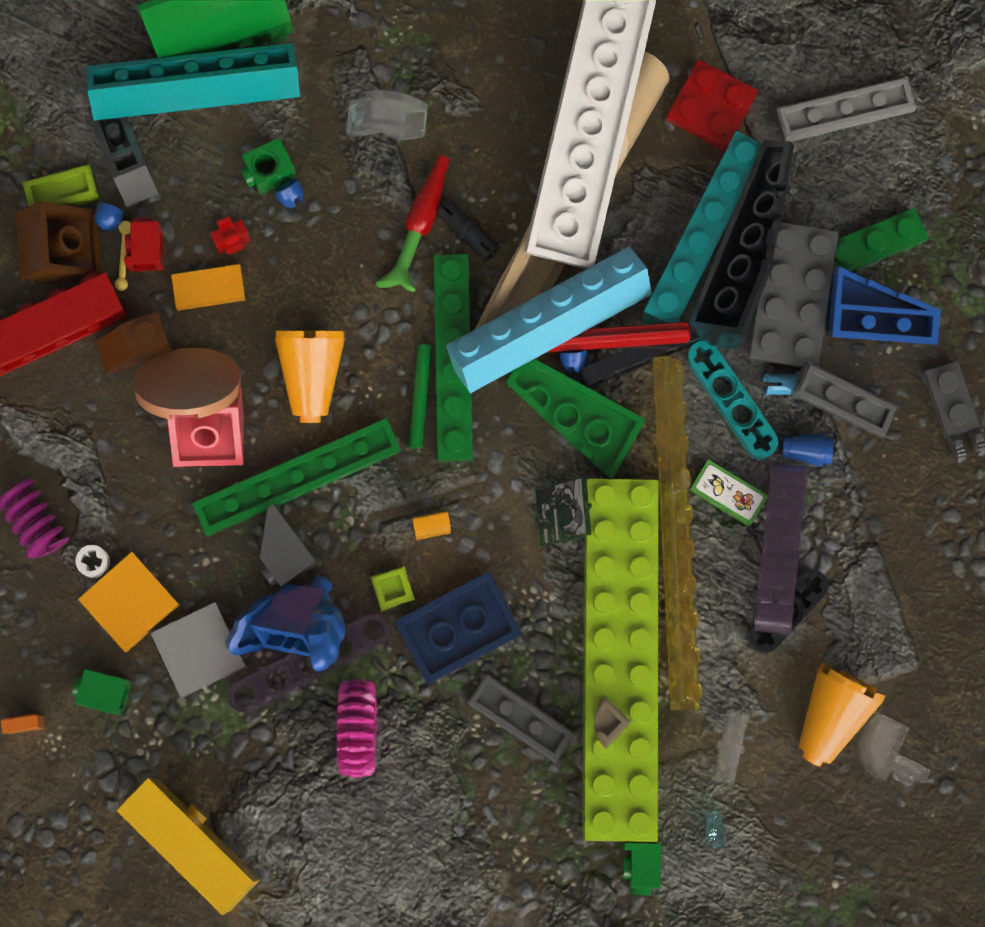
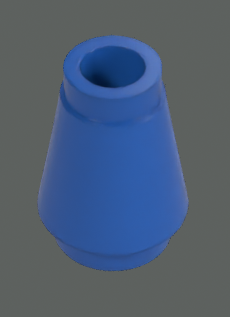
M826 433L784 436L783 457L823 467V464L832 465L834 437L825 436Z

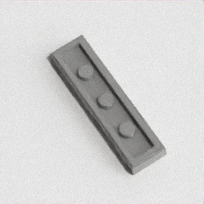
M906 76L779 107L776 109L775 114L783 141L792 142L911 113L917 107L908 77Z

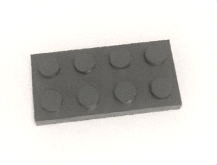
M781 222L771 272L754 312L748 359L802 368L805 362H809L819 367L838 232Z

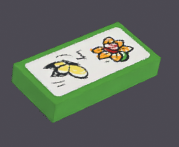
M707 460L689 490L748 527L751 526L768 498V495L710 460Z

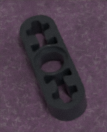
M813 569L800 574L750 627L747 633L749 647L760 654H766L775 650L825 597L829 589L826 576L822 572ZM806 578L810 581L815 578L819 582L816 586L819 593L811 592L802 600L809 604L805 608L802 601L790 593L794 590L796 595H799L807 586L804 579ZM782 602H791L796 606L797 617L794 621L786 622L779 617L778 608ZM770 615L774 623L784 628L785 631L781 634L778 628L775 629L769 636L772 642L771 645L767 643L758 645L756 641L759 636L756 631L759 629L763 632L772 625V622L767 620V617Z

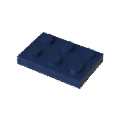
M489 571L394 621L427 685L522 635Z

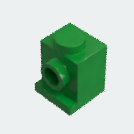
M622 842V850H629V857H623L622 879L629 880L630 895H652V888L661 889V844Z

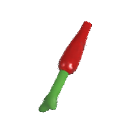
M443 155L437 156L433 169L423 183L407 214L405 225L408 234L397 263L384 277L375 283L377 287L389 288L401 285L407 291H416L410 279L409 267L420 238L428 234L433 227L441 199L445 173L450 163L449 158Z

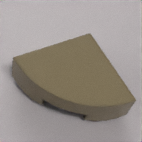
M604 696L596 708L594 728L598 740L606 749L631 721Z

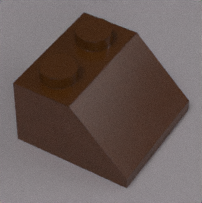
M38 201L17 211L16 224L20 279L57 283L79 281L92 273H99L101 275L102 262L99 226H97L94 220L96 210Z

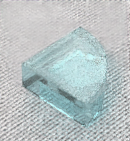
M707 811L706 845L710 848H725L724 824L721 811Z

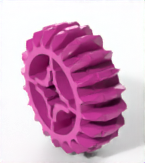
M352 679V681H343L339 686L337 766L341 775L362 777L370 776L375 771L377 692L376 686L372 681Z

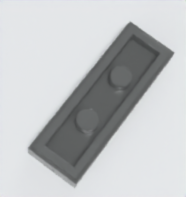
M809 362L803 364L791 392V395L879 438H885L898 407Z
M487 673L467 701L468 705L555 764L576 734Z

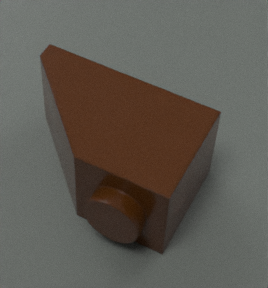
M158 311L124 322L96 341L107 375L145 363L161 353L173 351L164 321Z

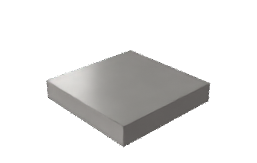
M216 602L151 633L180 698L188 696L247 667L241 655H233L226 648V639L230 630Z

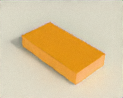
M240 264L171 275L177 311L246 301Z
M446 511L418 516L412 519L416 540L451 534L449 514Z

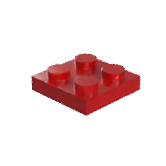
M698 59L668 113L666 121L726 152L759 90Z

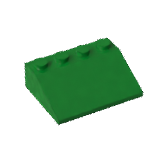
M150 0L137 5L158 58L252 48L268 42L275 44L288 38L289 34L294 33L285 0Z

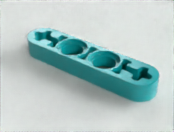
M706 341L694 343L686 356L689 369L745 451L756 460L769 458L778 447L776 433L717 347L708 344ZM697 350H700L702 353L708 351L711 354L708 363L712 369L716 365H719L721 368L714 371L708 379L704 376L709 371L704 362H699L698 364L695 362V358L698 355ZM718 377L727 378L732 385L731 392L726 395L717 394L713 389V381ZM736 406H745L750 410L751 420L748 423L740 424L733 419L732 411ZM756 422L760 425L755 430L759 438L767 437L770 441L766 446L768 450L766 452L762 448L757 450L754 448L753 444L757 440L752 432L748 436H745L743 431L750 429Z

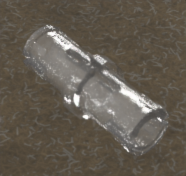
M727 710L722 741H718L716 747L720 750L712 781L735 785L734 781L740 754L744 755L746 748L742 745L750 715Z

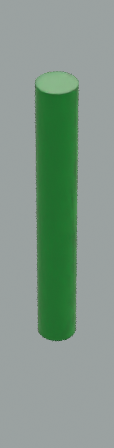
M419 344L417 346L408 448L422 449L431 356V346L426 344Z

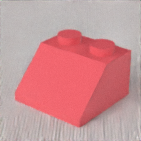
M241 385L238 390L239 395L235 401L218 413L199 419L197 414L172 415L171 419H167L173 467L244 464V411Z

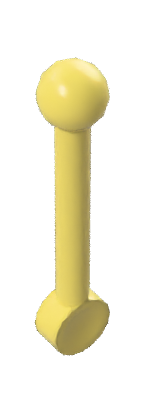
M122 221L119 225V230L122 234L119 275L114 283L115 288L119 291H124L128 287V281L125 279L126 265L124 257H127L125 234H130L129 221Z

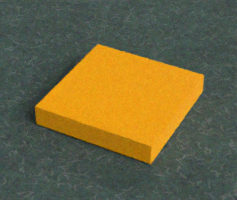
M133 552L128 554L78 599L126 653L180 606Z

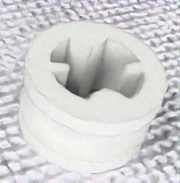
M87 545L77 553L76 566L83 575L90 578H99L108 571L110 557L101 547ZM96 552V557L102 560L101 566L95 565L96 570L90 571V567L84 564L85 557L91 558L90 553Z

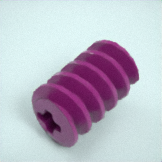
M34 478L19 482L7 490L0 498V510L7 511L4 519L8 523H14L11 530L15 535H21L18 542L22 547H28L26 556L29 559L51 554L64 546L70 539L67 537L58 540L57 536L64 528L62 525L51 528L50 524L57 516L54 513L44 516L43 512L49 506V503L47 501L36 503L42 491L40 489L29 491V488L35 482Z

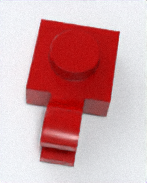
M229 216L216 221L219 229L210 233L219 254L224 252L227 254L236 253L246 246L245 243L251 241L242 219L232 223Z

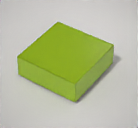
M404 566L371 576L381 611L415 601Z

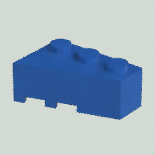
M833 267L826 336L938 345L940 309L880 285L875 281L861 277L842 267Z

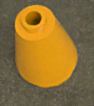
M276 331L275 342L292 415L299 416L300 423H320L321 416L328 415L345 341L344 331Z
M822 662L817 670L798 745L804 751L801 757L820 767L823 762L832 763L886 697V694L883 692L875 693L877 688L843 670H840L839 673L832 670V665Z

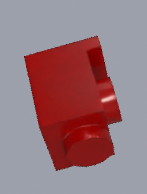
M149 217L134 218L130 222V234H125L126 254L131 255L124 257L126 267L130 272L165 270L163 229L159 222L153 221Z

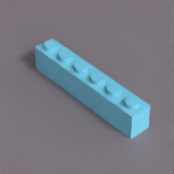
M630 246L447 344L446 347L454 371L469 393L478 390L652 295L647 267Z

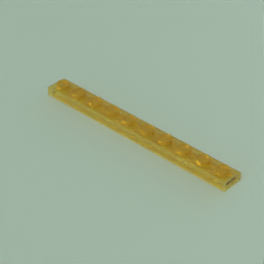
M668 356L653 358L670 709L684 711L700 710L699 701L702 697V687L698 681L700 651L696 645L698 615L694 608L696 579L692 570V558L694 557L695 549L690 532L693 513L689 504L688 494L691 477L687 469L686 456L689 450V441L685 435L687 406L683 399L685 371L682 367V361Z

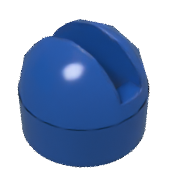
M297 178L285 182L274 190L278 201L287 208L296 207L294 199L301 204L304 198L303 187Z
M100 202L96 208L94 220L102 230L113 231L121 224L125 212L113 205Z
M588 350L560 352L562 367L568 373H573L574 370L576 373H579L580 370L588 365Z

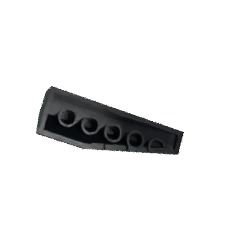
M763 140L688 323L692 332L712 346L738 349L745 337L770 275L790 181L794 144L791 141Z

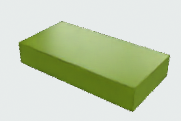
M90 164L23 182L29 206L42 201L74 207L100 199Z

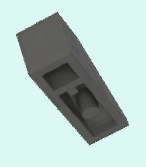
M92 112L88 113L112 177L126 207L159 194L128 118L122 117L94 121Z

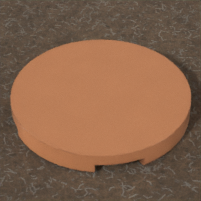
M206 348L175 349L149 359L137 370L133 382L135 397L143 409L156 416L171 419L172 415L197 414L199 419L218 413L235 401L239 395L241 373L237 363L221 352Z

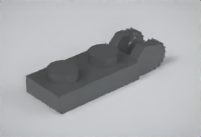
M959 362L925 371L923 377L944 439L947 438L955 461L957 463L966 461V451L959 437V434L966 432L977 457L985 455L984 437L979 430L980 424Z

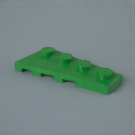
M536 359L514 369L506 382L509 388L608 479H614L646 421L643 417Z

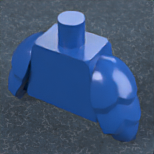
M316 575L308 587L287 584L278 593H271L258 598L248 610L235 619L234 626L226 639V648L233 655L259 652L263 648L308 656L316 672L326 670L330 664L335 663L340 643L345 636V622L342 613L328 595L332 589V584L325 577Z

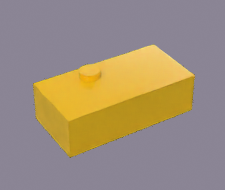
M147 778L116 810L221 915L230 912L261 880L204 824L208 819L205 814L194 804L187 807L160 779Z

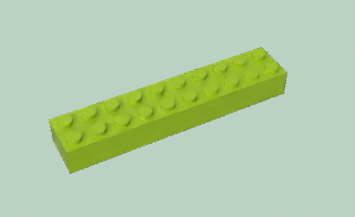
M587 479L585 483L584 512L586 533H584L582 840L658 842V480ZM604 696L631 721L606 749L598 740L594 728L596 708Z

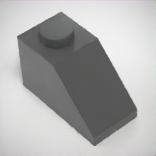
M274 504L267 509L260 559L265 566L260 571L272 587L278 583L282 588L284 585L293 584L318 564Z

